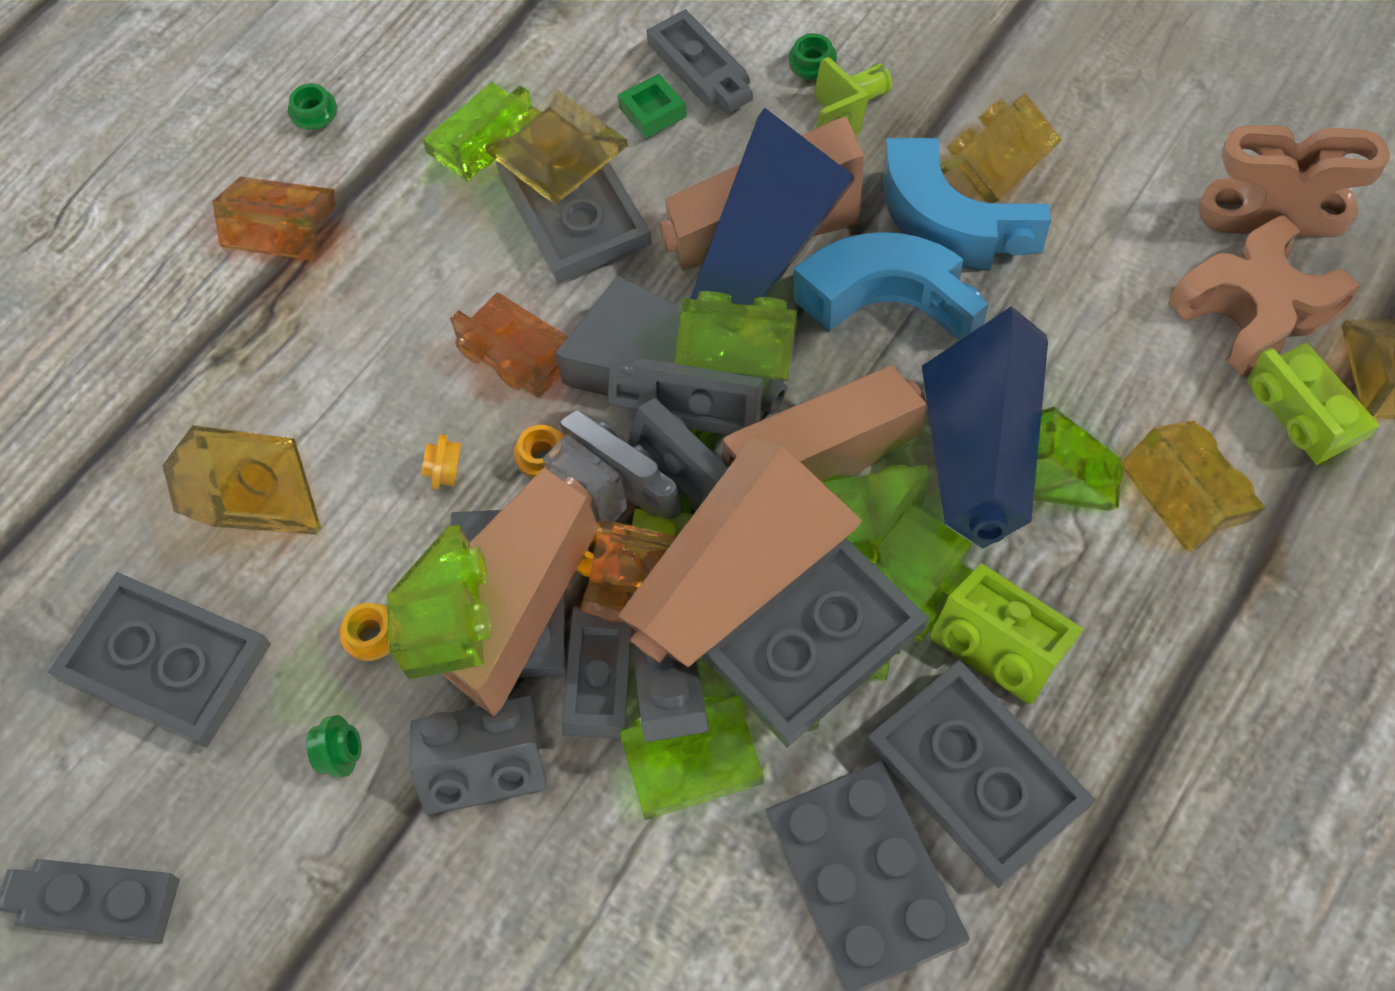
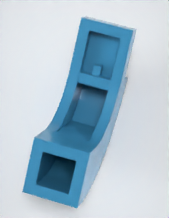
M939 138L886 139L883 169L884 196L888 211L903 234L917 236L940 244L963 258L962 267L978 270H991L995 253H1009L1012 255L1043 253L1051 223L1050 204H995L975 201L957 192L944 178L940 167Z
M880 232L847 237L819 249L794 268L793 300L829 332L862 307L879 302H899L923 311L960 341L984 325L989 305L976 288L960 281L963 258L940 244L913 235Z

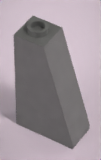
M618 275L555 353L562 383L571 388L608 396L609 369L617 365L631 367V363L635 359H649L763 378L759 421L764 418L766 413L773 415L779 409L788 389V386L784 384V359Z

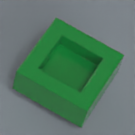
M659 73L618 94L619 109L645 139L686 118L685 102Z

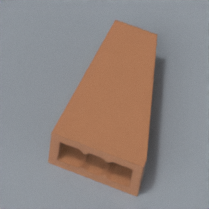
M843 117L801 135L854 175L855 178L853 184L813 236L859 225L864 154L848 118ZM740 164L665 198L667 220L659 222L660 232L666 252H676L682 270L703 265Z
M890 365L733 432L723 438L724 462L729 468L751 437L783 445L828 489L833 490L920 435L927 407L926 399L922 390L914 381L910 379L905 380Z
M751 437L619 613L618 617L636 631L629 641L649 657L661 663L665 656L668 655L689 667L854 532L862 520L783 445Z
M545 468L391 621L405 643L415 654L493 717L506 702L599 528L590 506L593 499L589 492L575 479L567 477L563 481Z

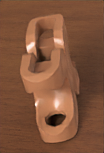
M1245 125L1237 127L1230 132L1222 148L1223 163L1226 171L1232 178L1217 179L1208 185L1199 203L1200 217L1212 230L1250 234L1253 230L1279 216H1286L1302 230L1297 236H1341L1350 229L1358 215L1356 200L1349 188L1367 186L1374 183L1390 159V152L1386 143L1378 134L1361 129L1325 128L1314 132L1303 142L1296 143L1293 131L1285 126ZM1242 149L1252 150L1259 154V156L1249 155L1242 151ZM1354 153L1364 156L1368 160L1342 157L1346 154ZM1217 203L1237 204L1242 206L1237 210H1227L1222 207H1219ZM1321 207L1331 208L1338 215L1329 214L1321 209Z
M1279 216L1253 230L1245 241L1241 256L1238 257L1230 253L1216 254L1189 271L1179 280L1168 302L1169 306L1183 319L1188 321L1208 313L1223 314L1234 320L1241 331L1234 341L1231 355L1226 357L1225 361L1242 376L1251 373L1262 352L1274 348L1280 354L1286 340L1285 338L1291 333L1297 336L1311 335L1337 318L1347 309L1361 286L1354 277L1342 268L1321 276L1304 274L1293 268L1287 258L1292 250L1295 236L1302 230L1286 216Z

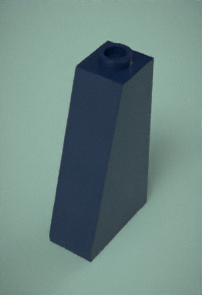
M766 108L762 110L756 120L688 303L691 308L698 312L697 316L738 336L855 181L854 175Z
M1012 306L922 365L944 522L947 526L982 549L1001 541L1007 535L1032 522L1048 339L1042 330Z

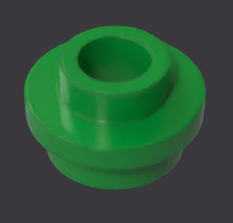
M816 33L805 34L796 40L789 52V67L800 78L817 80L821 60L830 57L837 64V53L827 37Z
M314 83L304 84L297 87L290 94L288 115L291 122L298 128L304 130L322 128L328 125L337 114V104L334 96L321 85Z
M340 715L325 717L320 722V725L314 726L309 730L306 740L309 762L314 771L319 775L329 774L333 778L349 776L355 768L356 761L361 756L362 745L358 731Z

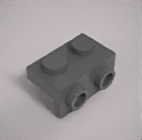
M531 695L511 700L507 699L501 710L494 717L481 706L450 713L439 712L426 718L411 721L409 770L425 814L431 815L537 792L546 788V775L539 753L536 712Z

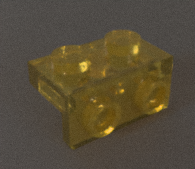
M1023 93L1008 104L1003 98H1000L978 116V119L983 124L975 132L971 127H968L946 146L951 154L940 163L942 173L945 174L957 166L986 203H995L1052 151L1062 139L1026 93Z
M1194 420L1154 427L1121 462L1124 472L1187 551L1199 549L1218 530L1251 522L1266 508L1255 495L1251 481L1242 472L1232 467L1218 450L1214 436Z

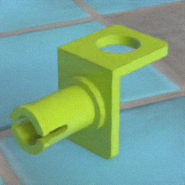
M830 57L822 59L814 96L825 108L819 112L816 128L834 119L847 117L854 134H859L867 102L878 96L888 94L892 89V78L887 68L882 70L883 64L876 63L868 69L849 76Z

